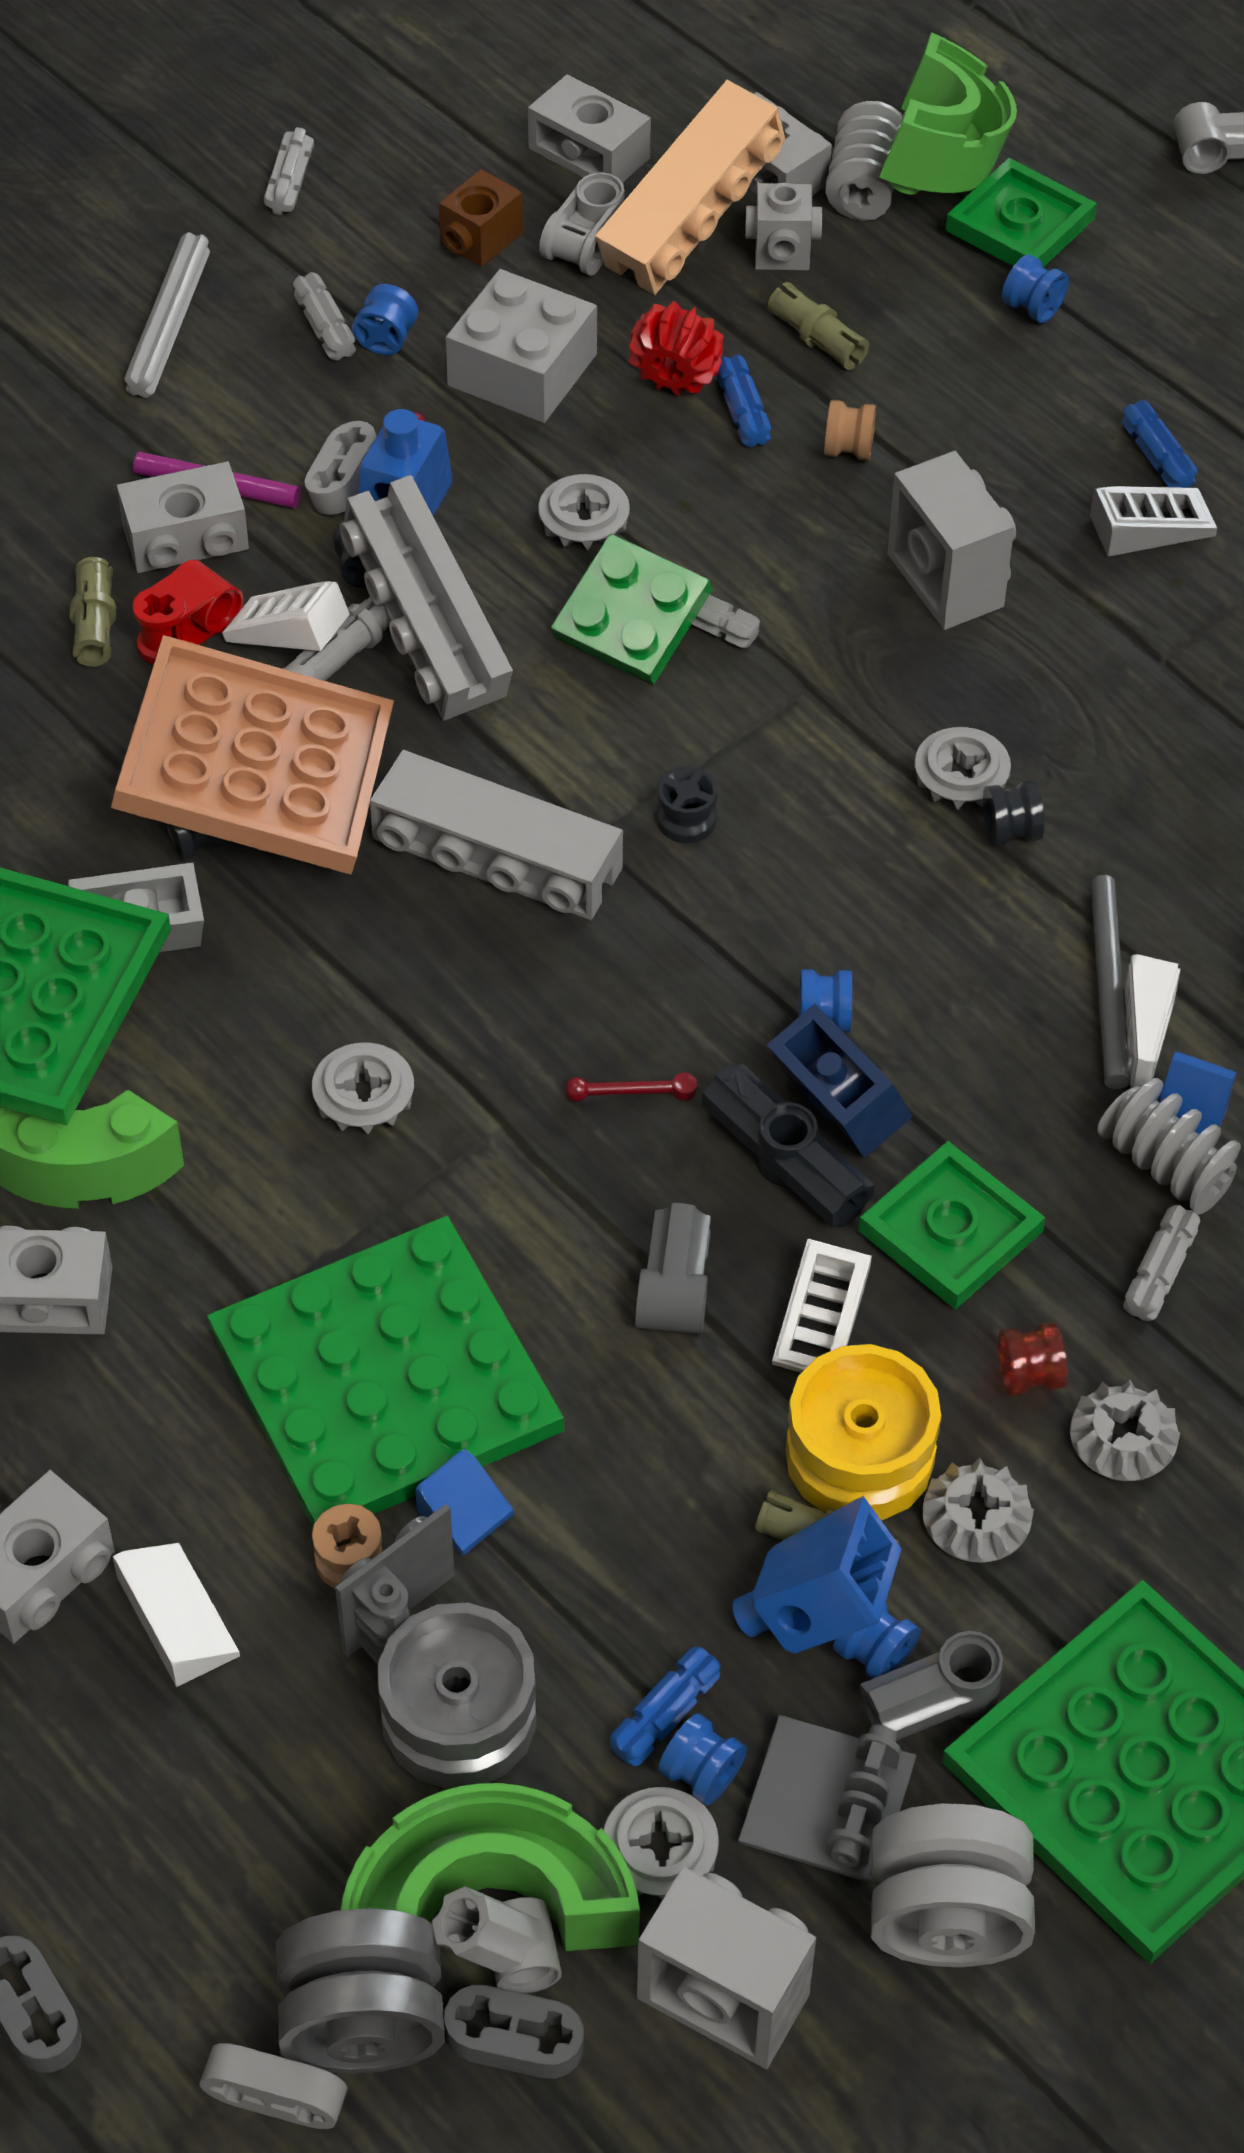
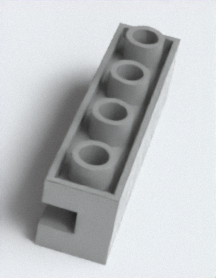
M412 475L390 482L388 497L378 501H374L369 490L347 498L344 523L340 524L343 544L351 557L359 556L366 570L364 579L368 593L375 605H384L391 619L389 628L393 642L402 655L409 654L417 669L415 671V681L425 703H434L444 721L506 697L513 669Z
M402 750L370 799L372 837L374 840L382 842L392 850L406 851L436 862L446 870L452 872L460 871L490 882L502 891L516 892L541 901L562 913H573L592 920L602 904V883L613 885L623 868L622 829L406 750Z

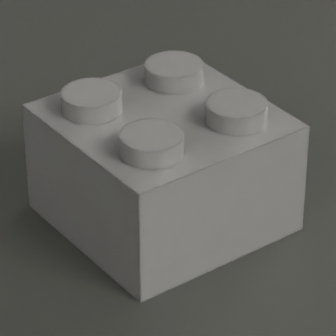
M499 269L446 336L448 386L545 423L597 355V305Z
M956 450L896 472L894 474L887 554L941 627L946 630L1004 607L1007 581L1011 577L1010 557L1012 542L1016 538V527L1008 510L1004 507L1000 508L986 491L980 474L974 469L970 470Z
M683 1866L639 1938L637 1999L767 2070L809 1997L816 1937L808 1933L805 1924L791 1913L778 1908H771L767 1911L742 1898L739 1889L727 1879L713 1873H705L701 1876Z

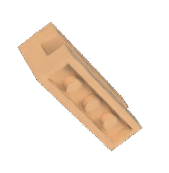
M726 80L595 235L605 267L621 276L628 268L632 269L638 286L653 295H656L667 280L674 279L681 271L685 259L700 241H704L711 236L717 226L718 219L733 202L739 201L746 194L751 180L765 163L773 161L781 151L785 136L778 107Z

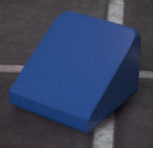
M1175 1052L1159 1103L1171 1094L1177 1093L1183 1099L1180 1110L1176 1115L1179 1119L1191 1109H1197L1202 1114L1201 1121L1195 1131L1196 1133L1200 1134L1210 1125L1214 1124L1221 1127L1228 1110L1236 1072L1180 1052Z
M467 1449L461 1450L416 1488L417 1512L421 1516L428 1518L445 1504L450 1507L453 1547L462 1556L514 1515L513 1508L478 1460Z

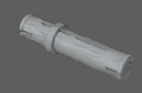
M371 597L364 600L361 604H351L347 608L350 615L322 651L304 650L283 669L326 681L355 654L364 648H373L383 639V632L389 627L391 621L384 605H375Z

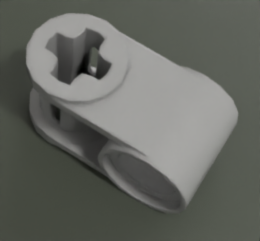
M604 172L592 173L583 177L560 209L554 212L545 224L539 244L540 256L548 260L558 257L578 265L582 273L589 276L594 275L603 264L595 235L624 202V185L621 180L612 174Z

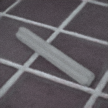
M188 232L179 241L124 377L127 383L126 391L132 396L140 395L148 398L156 390L210 254L207 247L209 241L202 234L195 236Z

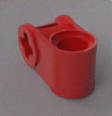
M188 560L182 563L173 573L151 588L140 592L134 599L132 604L134 618L141 625V632L136 640L138 654L143 660L154 664L163 635L200 645L216 633L224 631L242 609V592L198 560Z

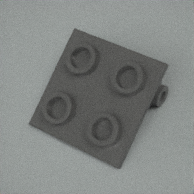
M447 1504L428 1518L420 1516L410 1521L399 1532L395 1543L375 1558H363L353 1564L345 1572L339 1585L335 1587L342 1651L347 1658L362 1648L378 1664L388 1637L410 1617L409 1610L455 1576L451 1509Z
M779 1715L738 1844L878 1885L871 1876L873 1828L887 1816L900 1812L916 1760V1754L902 1751L896 1743L898 1734L893 1729L884 1725H872L868 1734H863L860 1738Z

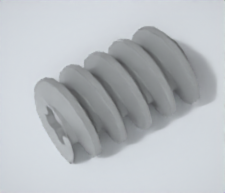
M879 101L857 103L844 111L838 122L825 193L829 203L837 212L850 219L860 221L875 220L885 214L891 205V194L894 188L890 185L889 181L879 178L887 151L902 119L901 113L891 105Z
M1159 1078L1151 1079L1142 1087L1135 1086L1125 1091L1115 1099L1100 1119L1097 1129L1099 1136L1107 1139L1113 1138V1145L1120 1153H1132L1134 1164L1140 1169H1151V1176L1159 1185L1171 1184L1170 1191L1173 1196L1179 1201L1190 1200L1192 1211H1195L1197 1214H1203L1210 1210L1223 1197L1235 1178L1237 1166L1234 1162L1241 1149L1240 1143L1232 1140L1219 1150L1216 1149L1215 1145L1221 1135V1128L1216 1124L1210 1125L1200 1134L1196 1133L1195 1131L1202 1118L1201 1112L1197 1109H1191L1179 1119L1176 1115L1180 1110L1183 1099L1177 1093L1171 1094L1159 1103L1157 1099L1164 1086L1163 1081Z

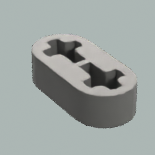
M21 1936L1 1937L0 1966L11 1961L17 1969L23 1968L22 1974L28 1992L18 1997L6 1979L0 1980V2027L16 2055L27 2068L41 2073H52L63 2069L75 2059L81 2048L82 2034L74 2008L41 1952L30 1940ZM40 2010L51 2028L59 2027L57 2029L59 2042L48 2048L42 2040L34 2041L36 2037L29 2016Z
M471 1985L455 1993L445 2008L444 2027L448 2045L458 2057L469 2062L539 2078L556 2079L569 2074L575 2069L583 2056L584 2027L580 2016L570 2006L559 2001L487 1985ZM476 2010H485L489 2012V2022L494 2027H484L480 2038L467 2036L466 2023L461 2020H472ZM548 2026L560 2027L562 2040L566 2042L557 2043L553 2054L540 2052L539 2039L534 2037L544 2036Z

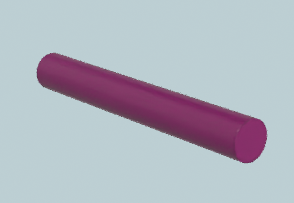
M139 451L134 459L133 472L143 476L156 477L204 467V465ZM233 472L241 497L294 509L297 508L301 496L300 486Z

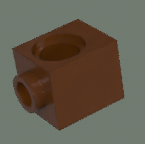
M482 169L439 203L441 244L446 246L451 252L465 257L480 267H483L523 234L522 192Z

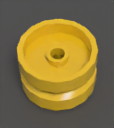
M872 1344L841 1346L815 1358L798 1376L789 1403L786 1456L790 1478L805 1500L826 1513L830 1508L838 1510L862 1496L865 1497L881 1520L909 1509L927 1489L935 1463L936 1441L941 1422L937 1389L922 1367L902 1353Z

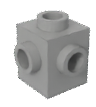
M757 183L756 206H746L745 239H755V268L760 270H809L811 240H821L822 207H812V184Z

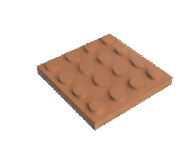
M163 635L117 782L111 808L352 875L394 700Z

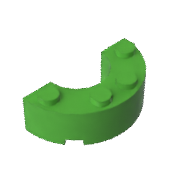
M931 32L908 86L901 108L905 112L887 151L879 178L889 181L890 185L896 190L911 195L918 193L919 190L938 193L973 191L991 174L1016 119V103L1006 84L998 81L997 86H995L984 76L988 67L985 63L957 44Z
M126 1090L107 1104L86 1110H75L68 1125L0 1106V1186L29 1201L61 1208H79V1201L111 1197L112 1204H116L154 1189L171 1178L184 1166L178 1122L129 1090Z
M479 1783L459 1786L428 1796L407 1807L393 1817V1825L377 1839L371 1848L365 1847L348 1878L341 1905V1910L373 1908L402 1911L424 1918L430 1923L436 1912L442 1908L444 1896L464 1886L476 1891L485 1888L516 1891L528 1898L542 1899L547 1903L549 1915L558 1925L565 1951L638 1946L640 1909L637 1891L624 1857L611 1838L602 1828L596 1830L588 1821L572 1811V1804L538 1789L513 1784Z

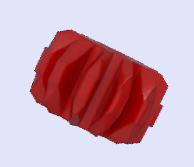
M675 301L667 308L659 304H653L651 309L646 314H642L640 321H636L630 335V356L628 362L639 368L638 378L651 379L656 383L657 390L664 386L670 388L677 396L685 389L698 394L701 388L709 384L712 377L717 375L722 363L720 358L723 353L722 343L724 335L713 330L714 319L701 318L696 315V306L688 311L682 309Z

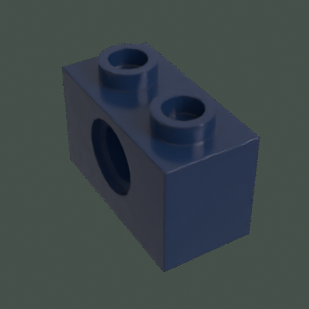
M816 1003L767 1044L791 1082L863 1158H866L913 1117L893 1083Z

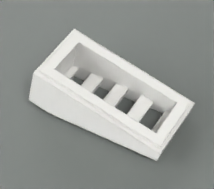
M330 581L318 582L251 597L222 633L226 642L322 651L350 614L338 584Z
M1137 954L1131 956L1124 990L1131 1088L1135 1086L1142 1087L1154 1077L1174 1006L1180 974L1177 963Z
M807 1239L772 1359V1365L802 1373L816 1357L791 1351L794 1339L829 1348L831 1351L848 1345L870 1271L872 1256ZM814 1273L850 1282L848 1291L813 1282ZM811 1295L844 1304L842 1312L838 1313L806 1304L807 1296ZM804 1317L837 1326L835 1336L798 1326L800 1318Z

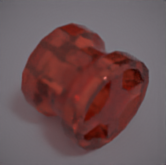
M1054 1322L1040 1324L1034 1332L1022 1334L1015 1328L999 1332L998 1353L1001 1373L1007 1392L1011 1397L1026 1394L1032 1386L1044 1385L1049 1390L1066 1387V1354L1060 1331Z

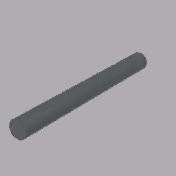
M1099 875L1094 877L1090 884L1104 1082L1110 1089H1122L1130 1084L1116 888L1114 878L1108 875Z

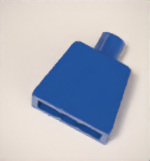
M406 409L393 410L384 417L383 427L361 463L359 494L369 490L374 501H378L388 497L390 482L412 475L432 516H434L453 482L445 430L439 425L418 420L412 411Z
M862 1496L776 1544L767 1553L755 1589L736 1598L733 1602V1613L737 1624L749 1637L757 1636L770 1629L782 1647L794 1654L871 1627L880 1622L902 1549L865 1497Z

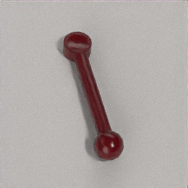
M685 1072L675 1075L673 1081L587 1083L583 1078L574 1077L567 1081L564 1091L567 1098L575 1102L583 1101L588 1095L672 1093L679 1100H690L696 1094L697 1080L692 1074Z

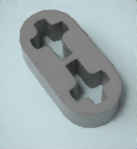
M352 421L333 430L309 469L304 482L314 509L319 513L326 515L342 513L346 511L347 498L359 494L361 463L377 437L373 426L369 423Z
M227 2043L213 2045L199 2084L204 2092L221 2102L316 2129H330L335 2126L348 2089L344 2081L326 2070Z

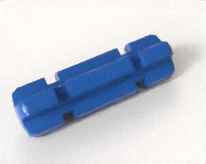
M737 354L730 358L723 356L720 358L722 363L716 376L720 387L725 390L723 394L734 423L737 427H740L737 429L740 439L745 446L750 448L757 444L764 446L771 438L769 434L771 425L767 414L762 411L764 407L754 381L748 375L750 371L747 363L742 356Z
M1140 400L1134 405L1128 404L1123 410L1125 415L1122 418V424L1129 434L1136 438L1135 442L1157 472L1162 473L1160 476L1167 486L1174 488H1190L1196 482L1197 467L1188 455L1183 453V448L1163 421L1157 418L1158 415L1152 406L1144 400Z
M702 1647L690 1648L676 1663L679 1669L676 1672L669 1671L635 1707L633 1719L625 1718L611 1733L610 1749L629 1766L635 1767L640 1765L655 1749L652 1745L654 1741H662L698 1702L695 1698L697 1694H705L719 1679L720 1663Z

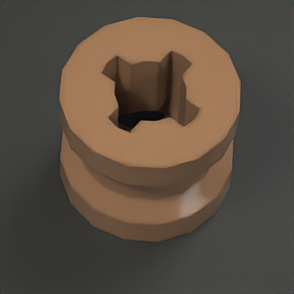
M831 400L824 456L837 457L843 452L854 454L858 460L869 461L873 443L876 405L865 403L860 408L847 407L843 401Z
M353 1504L333 1506L323 1512L314 1524L312 1540L317 1573L324 1583L334 1589L339 1585L341 1578L353 1564L363 1558L369 1557L373 1559L383 1552L379 1521L371 1511L362 1506ZM352 1538L349 1544L337 1547L336 1542Z

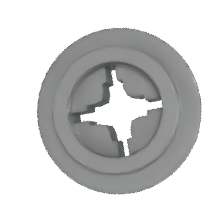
M589 474L568 476L551 484L540 498L539 520L544 524L546 536H559L564 547L578 541L582 542L588 550L593 541L599 540L605 543L610 533L614 535L626 530L630 512L629 500L625 492L617 484L604 477ZM580 503H585V508L589 509L591 519L582 520L579 518L578 510L580 509Z
M952 727L937 731L922 742L916 753L914 768L917 772L918 787L928 788L931 791L934 802L944 798L953 800L956 808L959 809L966 801H973L983 807V790L985 786L999 785L1004 789L1007 780L1010 778L1011 761L1005 747L992 735L974 728ZM953 758L964 769L973 768L972 778L964 777L960 771L952 772Z
M354 1043L340 1047L328 1054L314 1072L312 1094L318 1105L321 1117H330L335 1120L341 1131H344L349 1126L362 1127L369 1134L374 1125L385 1122L394 1126L397 1115L402 1110L410 1109L414 1090L412 1070L399 1053L386 1046L375 1043ZM364 1073L365 1081L369 1082L371 1088V1098H368L367 1102H362L361 1099H358V1094L356 1093V1083L359 1082V1074Z
M1131 1380L1117 1387H1108L1102 1382L1094 1393L1088 1397L1081 1396L1070 1425L1071 1441L1080 1459L1100 1475L1120 1481L1142 1480L1159 1473L1174 1457L1180 1436L1176 1425L1175 1408H1167L1160 1401L1157 1389L1147 1393L1136 1389ZM1134 1416L1139 1417L1136 1430L1137 1435L1128 1432L1122 1438L1118 1437L1111 1444L1115 1425L1113 1420L1124 1423L1129 1417L1132 1419Z
M979 1458L972 1465L958 1467L952 1462L943 1475L937 1479L932 1478L924 1498L922 1511L928 1534L942 1550L965 1561L991 1562L1010 1555L1022 1545L1029 1534L1034 1509L1031 1508L1028 1499L1027 1485H1019L1011 1477L1007 1466L997 1470L985 1466ZM975 1492H981V1497H984L985 1506L991 1509L987 1511L985 1520H982L981 1529H975V1519H972L971 1509L965 1507L969 1506L971 1496H974Z
M654 1787L637 1791L623 1799L613 1809L606 1821L604 1831L624 1857L631 1872L637 1896L644 1893L659 1896L663 1900L683 1866L701 1876L714 1870L719 1846L715 1821L707 1808L699 1800L683 1791L666 1787ZM655 1821H661L662 1832H666L668 1842L680 1843L681 1845L670 1848L669 1859L666 1860L665 1867H659V1861L655 1860L653 1850L641 1849L640 1847L651 1843L652 1833L655 1832Z

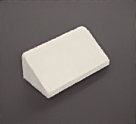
M179 1543L127 1550L113 1556L117 1579L176 1687L240 1657L238 1648Z

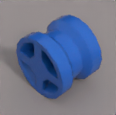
M1031 254L1025 255L1019 259L1008 274L1002 290V301L1013 309L1020 307L1027 309L1028 315L1033 320L1045 323L1052 318L1062 304L1068 290L1069 277L1059 269L1047 270L1043 268L1040 259Z
M390 284L376 285L369 291L364 301V308L359 310L352 323L353 334L364 348L373 353L393 355L400 351L407 338V331L414 325L418 317V306L415 300L398 286Z
M801 969L799 1017L816 1003L844 1033H850L852 1023V971L838 970L833 976H820L814 969Z
M885 1603L879 1623L835 1639L833 1650L846 1660L857 1659L865 1665L866 1675L874 1679L901 1668L914 1649L921 1629L908 1619H895L889 1614L888 1605Z
M697 1713L689 1718L674 1735L662 1755L658 1771L671 1781L683 1780L692 1788V1795L708 1806L722 1795L735 1778L745 1759L747 1747L734 1737L723 1739L714 1732L713 1723L700 1713Z

